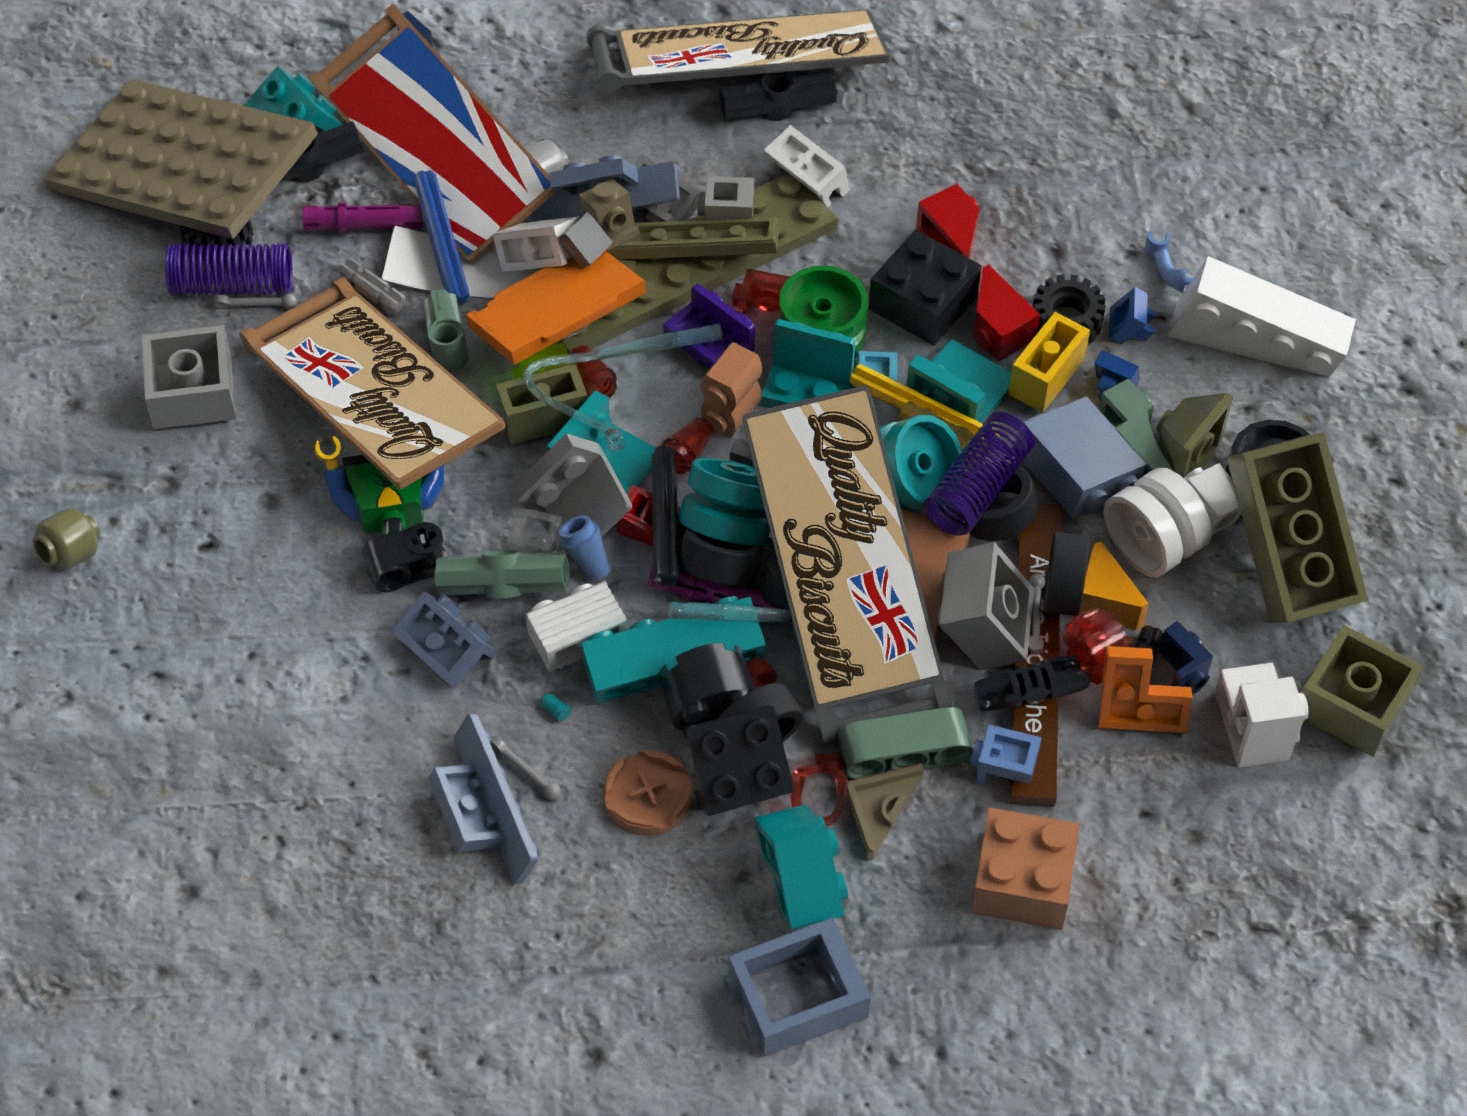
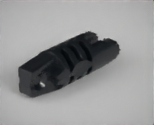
M1076 654L1042 660L1039 665L1030 663L1027 667L1018 666L1015 671L1011 668L975 681L974 691L976 703L980 711L984 712L1021 707L1022 703L1030 705L1034 701H1045L1046 697L1054 699L1088 689L1092 681L1087 671L1085 672L1084 669H1081L1082 664Z

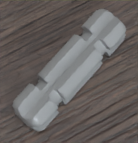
M348 259L345 264L340 266V277H345L351 286L355 285L354 289L376 305L382 304L381 308L391 315H397L400 310L404 309L406 305L404 301L405 296L395 288H390L391 285L368 269H363L364 266L354 259Z

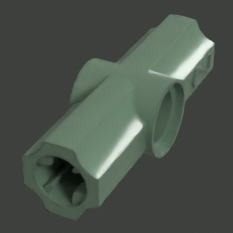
M518 550L488 551L482 553L481 556L439 557L436 559L435 586L438 589L439 595L485 594L486 598L492 599L512 598L528 592L566 591L570 577L569 561L567 560L566 553L520 554Z

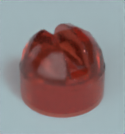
M750 658L747 666L755 689L768 684H774L777 673L769 663L761 658Z

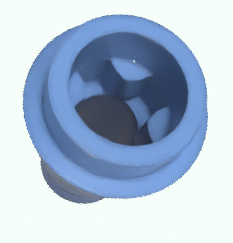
M582 515L568 520L561 526L559 530L561 537L559 543L561 547L580 566L588 579L596 581L605 577L611 571V566L606 557L598 524L591 521L588 516Z

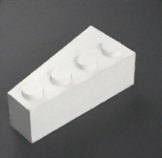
M1208 256L1177 301L1167 337L1330 377L1347 356L1356 319Z

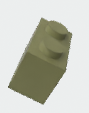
M576 364L496 384L499 416L504 420V430L510 446L559 433L588 399Z

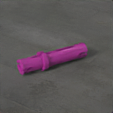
M338 202V206L306 205L302 208L304 231L339 230V233H348V230L394 229L395 226L407 229H422L420 204L347 206V202Z
M654 563L652 565L648 587H655L682 595L685 601L692 603L695 599L714 604L720 599L736 596L739 600L750 597L756 616L769 622L773 620L776 607L765 600L760 591L743 586L716 584L702 580L680 568L679 578L674 586H659L654 581Z

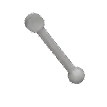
M286 294L283 298H229L226 295H216L213 300V306L218 309H227L229 306H283L290 310L297 305V298L293 294Z
M1038 573L1031 575L1028 581L1034 588L1031 637H1029L1028 652L1033 655L1040 654L1044 648V640L1040 637L1041 589L1045 586L1046 582L1044 576Z
M496 736L490 741L491 747L496 754L503 755L544 790L543 793L546 799L555 801L559 798L561 789L557 784L548 783L508 749L506 743L500 737Z

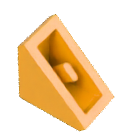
M1102 541L1095 543L1086 573L1081 609L1077 617L1131 630L1142 628L1149 603Z

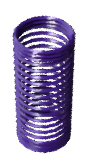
M266 243L263 249L261 244H258L255 250V246L251 244L248 250L246 244L242 246V249L239 244L235 248L232 244H229L227 248L225 244H222L220 248L217 244L213 248L208 244L206 249L203 244L199 246V249L196 244L192 246V249L189 244L185 248L181 244H170L165 255L167 290L171 296H180L182 294L186 296L189 293L192 296L196 293L200 296L203 292L206 296L210 293L213 295L217 293L220 295L224 293L227 295L231 293L237 295L239 292L241 295L246 292L249 295L253 292L256 295L260 292L264 295L267 291L270 295L274 292L277 295L281 293L283 295L285 293L289 294L292 289L293 280L290 246L287 243L285 245L283 243L281 245L273 243L269 249V245ZM202 254H203V272H202ZM195 255H196V274H195ZM188 256H189V276H188V262H187V257H188ZM270 274H271V281H272V289H271V290H270V286H269V284H270ZM263 276H264V282H265V289H264V290H263V287H262ZM256 277H257V283H258V289H257V291H256V287H255ZM249 278H250V284H251V289H250V291H249V288H248ZM242 279H243V285H244L243 291H242V289H241ZM199 280H200V285H201V290H200V291H199V289H198ZM206 280H207V285H208V290H207V291H206V288H205V286H206ZM235 280H236V285H237L236 291H235V289H234V282H235ZM192 281H193V286H194L193 292H192V289H191ZM213 281H214V284H215V290H214V291H213V288H212V287H213ZM220 281L222 282V290H220ZM228 281H229V286H230L229 291L227 290V282H228Z
M993 412L989 415L982 427L979 428V431L975 433V436L963 449V452L960 453L943 478L940 479V482L936 484V487L925 499L924 507L931 521L949 534L962 536L970 533L976 522L980 520L988 506L991 505L1000 490L1003 489V486L1011 479V475L1015 473V470L1018 469L1022 461L1034 448L1035 440L1030 428L1020 418L1010 413ZM991 422H1001V423H1005V424L1011 426L1012 428H1014V429H1015L1016 431H1018V432L1022 435V437L1025 439L1026 444H1027V448L1025 447V444H1024V442L1021 440V438H1020L1016 433H1014L1012 430H1010V429H1008V428H1006V427H1004V426H1002V425L993 424V423L991 424ZM992 427L1001 428L1010 433L1019 441L1023 449H1020L1017 443L1008 435L994 430ZM996 433L999 434L1000 436L1006 438V439H1007L1008 441H1010L1015 447L1010 446V445H1009L1008 443H1006L1004 440L1000 439V438L996 435ZM990 452L994 453V454H995L997 457H999L1000 459H998V458H996L995 456H993ZM935 498H937L938 503L947 514L958 521L968 523V525L955 523L945 516L936 505ZM941 499L944 500L946 504L949 505L954 511H956L962 516H965L966 519L960 518L957 515L953 514L948 508L944 506Z

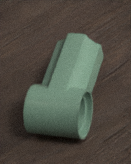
M445 289L431 291L429 296L422 300L431 356L448 372H454L463 368L468 362L465 333L461 322L456 294H451Z

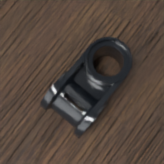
M422 522L389 535L376 537L367 542L362 548V556L376 590L389 593L401 589L405 585L435 576L436 559L448 557L447 551L442 546L444 539L441 529L433 523ZM421 534L424 535L425 543H421ZM430 556L433 558V565H430L428 558Z

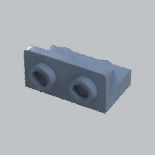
M423 591L391 632L449 685L457 687L483 654L493 658L498 651L488 643L492 636L482 626L473 620L467 624L459 617L463 610L454 601L444 594L437 599Z

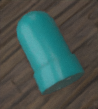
M548 693L542 696L540 701L544 709L551 713L559 722L567 719L571 713L569 705L559 700L553 694Z

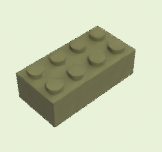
M1325 433L1307 435L1228 456L1227 460L1270 623H1289L1368 601Z

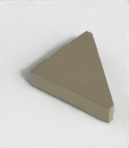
M922 763L843 782L842 791L867 861L874 860L921 781L924 773Z

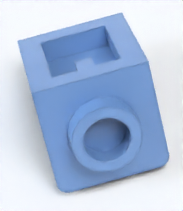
M989 725L985 740H976L970 765L978 767L976 783L985 785L988 774L1030 784L1042 737Z

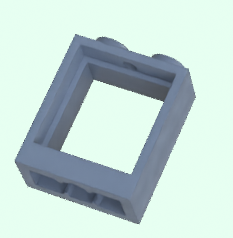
M833 918L729 956L728 975L723 976L726 991L732 1003L740 1002L745 1013L741 1017L745 1034L751 1044L758 1042L764 1057L869 1018L871 997ZM817 951L839 998L771 1023L750 975Z

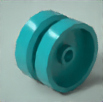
M917 415L903 419L900 422L880 425L879 428L900 509L910 512L925 509V499L936 487V484L940 482V479L943 478L960 453L963 452L956 434L946 422L933 415ZM935 498V503L939 507L940 504L938 503L937 498Z
M718 458L695 459L692 462L687 482L695 493L687 494L683 498L678 517L679 521L695 532L725 542L742 545L767 544L770 529L754 467Z

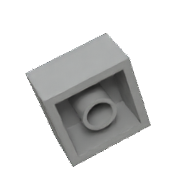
M224 325L141 335L145 402L153 429L236 419L232 358Z
M995 542L948 552L946 571L942 575L944 588L942 605L938 610V622L942 631L950 636L960 647L961 651L980 670L1027 661L1034 596L1033 586Z

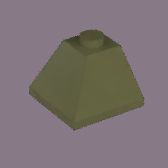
M1228 393L1184 398L1174 411L1168 409L1161 417L1157 425V431L1160 432L1158 447L1172 469L1184 478L1196 468L1201 467L1203 469L1220 448L1233 396Z

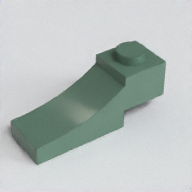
M1128 378L1102 393L1099 411L1147 463L1142 477L1157 467L1168 468L1174 471L1160 451L1151 430L1150 422L1154 405L1148 394L1143 390H1139Z

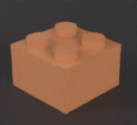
M989 807L971 913L1062 930L1069 903L1080 823Z

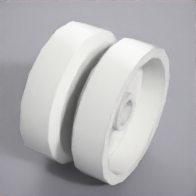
M1157 467L1137 480L1134 486H1127L1105 501L1103 514L1112 542L1123 558L1134 569L1148 577H1160L1181 563L1182 558L1187 559L1210 543L1212 535L1211 522L1202 500L1183 477L1168 468Z

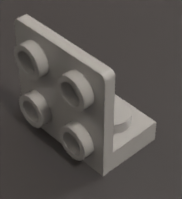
M567 433L511 487L517 501L545 508L558 534L565 522L574 517L585 515L591 521L598 524L602 537L632 508V503L599 443Z

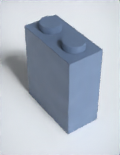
M1087 396L1023 421L1032 431L1035 440L1034 448L1023 462L1071 518L1088 511L1093 513L1100 510L1105 505V501L1127 486H1134V483L1142 477L1147 463ZM1018 433V436L1021 438V440L1025 444V447L1027 448L1025 439L1022 437L1020 433ZM1016 439L1015 442L1017 443V445L1020 447V449H1023L1022 445Z

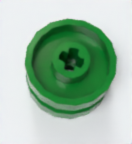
M834 266L809 267L796 272L783 285L780 291L779 319L799 322L805 326L829 332H838L856 340L854 358H856L857 351H861L865 344L868 294L862 282L848 271Z

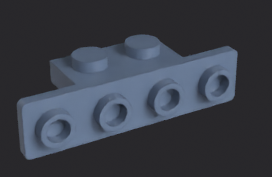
M618 155L601 157L599 163L589 165L584 163L566 164L563 166V170L549 173L550 186L557 192L532 213V220L535 222L581 216L582 209L579 194L612 178L629 192L632 210L678 201L680 194L677 165L669 161L637 168Z
M477 713L467 714L454 736V743L463 765L434 767L428 779L458 852L498 848L513 884L523 883L538 861L537 847L530 838L522 820L520 807L514 801L508 787L504 769L497 761L490 744L488 732L483 728Z

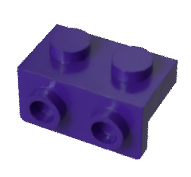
M698 283L691 288V302L663 324V335L708 369L715 364L732 342L752 352L755 351V326L750 318L743 313L736 312L724 303L717 293L708 291Z

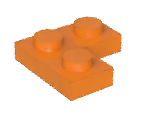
M1107 646L1098 710V728L1187 733L1193 699L1191 687L1149 685L1153 663L1152 649Z

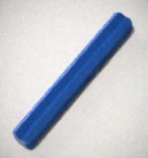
M421 170L417 172L414 184L442 284L447 292L456 294L458 304L463 305L467 302L470 292L437 176L432 170Z

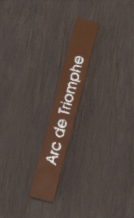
M1038 503V513L1033 523L1022 533L1018 534L1017 569L1027 581H1029L1031 575L1036 573L1044 576L1045 582L1047 580L1053 535L1055 532H1062L1063 507L1061 505ZM1046 583L1041 589L1040 637L1044 640L1043 651L1037 655L1028 652L1027 661L1015 663L1014 671L1018 666L1027 667L1030 663L1039 665L1042 660L1060 656V614L1044 612ZM1046 697L1045 701H1034L1030 705L1022 703L1021 707L1013 708L1012 730L1042 738L1030 784L1011 779V804L1055 807L1057 799L1059 697L1054 699Z

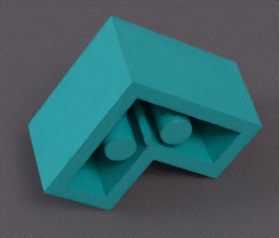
M807 804L754 817L762 860L773 874L780 913L790 929L793 930L830 918L834 919L845 916L842 900L848 898L847 885L842 872H836L833 856H837L840 853L838 840L833 828L828 829L826 827L823 817H817Z

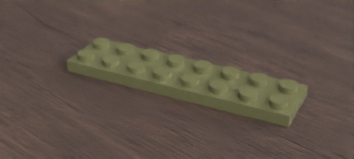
M786 173L754 189L753 218L778 217L777 253L618 260L645 280L646 293L592 322L578 334L557 341V344L567 357L572 359L691 301V288L697 283L711 291L836 230L838 218L813 191L791 174ZM698 215L688 221L705 220V216Z

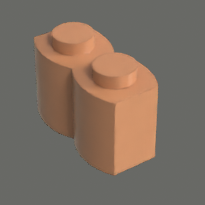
M734 342L728 346L701 381V391L705 399L701 407L704 424L712 432L724 434L729 438L743 424V415L751 413L762 397L761 387L757 381L762 374V363L758 354Z

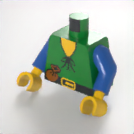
M332 436V442L336 451L332 455H324L320 451V445L317 440L314 448L315 455L326 464L327 469L323 470L333 504L350 520L360 521L363 531L366 533L381 532L382 536L389 535L424 522V510L433 507L444 487V465L410 485L398 489L363 455L343 457V465H339L337 457L339 456L341 445L335 436Z

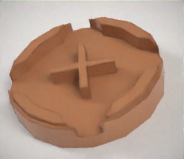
M654 750L638 751V755L631 756L628 759L625 756L618 760L607 773L603 788L606 810L615 824L630 833L644 836L664 834L680 825L689 814L693 801L692 780L682 762L668 753Z

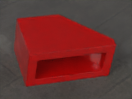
M957 183L919 201L916 228L919 232L970 259L980 215L979 205L975 198L967 195Z
M988 264L982 268L974 337L981 349L989 351L1000 362L1033 340L1037 335L1040 314Z

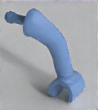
M1149 231L1144 249L1146 255L1155 259L1162 280L1170 287L1183 293L1185 285H1189L1193 278L1186 277V269H1175L1168 254L1171 239L1170 233H1166L1165 241L1158 242L1153 240L1151 237L1152 231Z

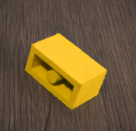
M1054 312L1013 363L1008 395L1044 413L1084 362L1090 329Z

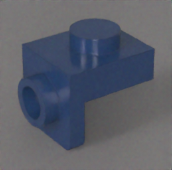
M1178 621L1164 629L1158 653L1177 671L1171 686L1191 687L1193 695L1200 691L1209 681L1210 676L1208 673L1213 655L1204 647L1203 642L1194 632L1187 631Z

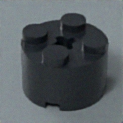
M712 643L687 650L675 657L678 665L668 671L665 664L658 673V679L673 725L676 729L683 731L686 739V728L688 726L719 718L732 703L743 695L755 690L743 651L740 646L735 644L734 651L726 650L724 643Z

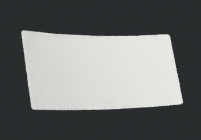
M395 226L382 279L429 291L444 289L429 234ZM495 245L473 264H470L458 251L471 297L494 299L496 293L542 270V268L502 272Z

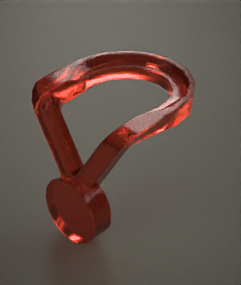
M832 753L815 755L813 765L797 768L791 775L795 792L790 793L792 807L802 805L801 796L807 775L826 771L836 780V806L831 814L823 817L826 827L836 823L843 814L846 804L848 781L846 775L841 771L843 769V757Z

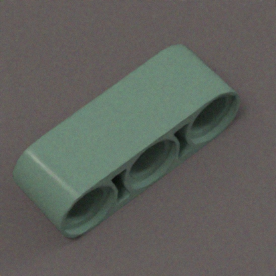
M955 707L857 721L845 725L838 732L846 772L851 779H859L920 763L923 764L924 770L953 766L967 761L973 753L963 711Z

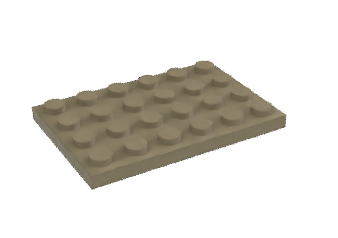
M130 79L43 180L49 191L234 239L318 133L313 122Z

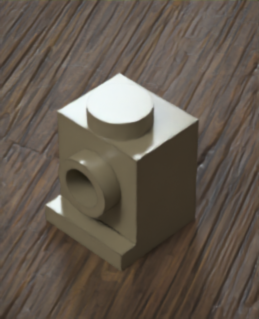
M613 178L579 194L582 214L589 211L613 242L606 251L640 235L639 228L634 224L630 194Z

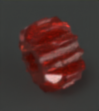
M1101 607L1094 610L1090 609L1074 617L1071 622L1065 625L1066 633L1063 635V641L1068 646L1066 654H1076L1082 664L1081 669H1084L1085 672L1087 671L1091 681L1096 685L1101 684L1103 680L1107 646L1131 647L1132 638L1127 636L1124 631L1125 625H1120L1117 622L1116 615L1113 612L1107 613Z

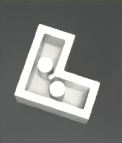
M1273 662L1222 669L1215 689V695L1237 767L1290 760L1295 743L1300 740V729L1303 721L1308 718L1306 697L1303 693H1298L1294 678L1278 679Z

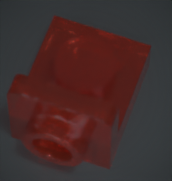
M747 268L743 283H736L734 287L732 306L738 307V313H743L747 316L751 307L767 312H779L780 291L790 276Z

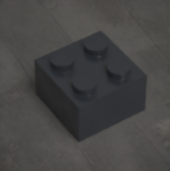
M914 230L870 279L868 310L935 346L978 297L982 265L927 235Z

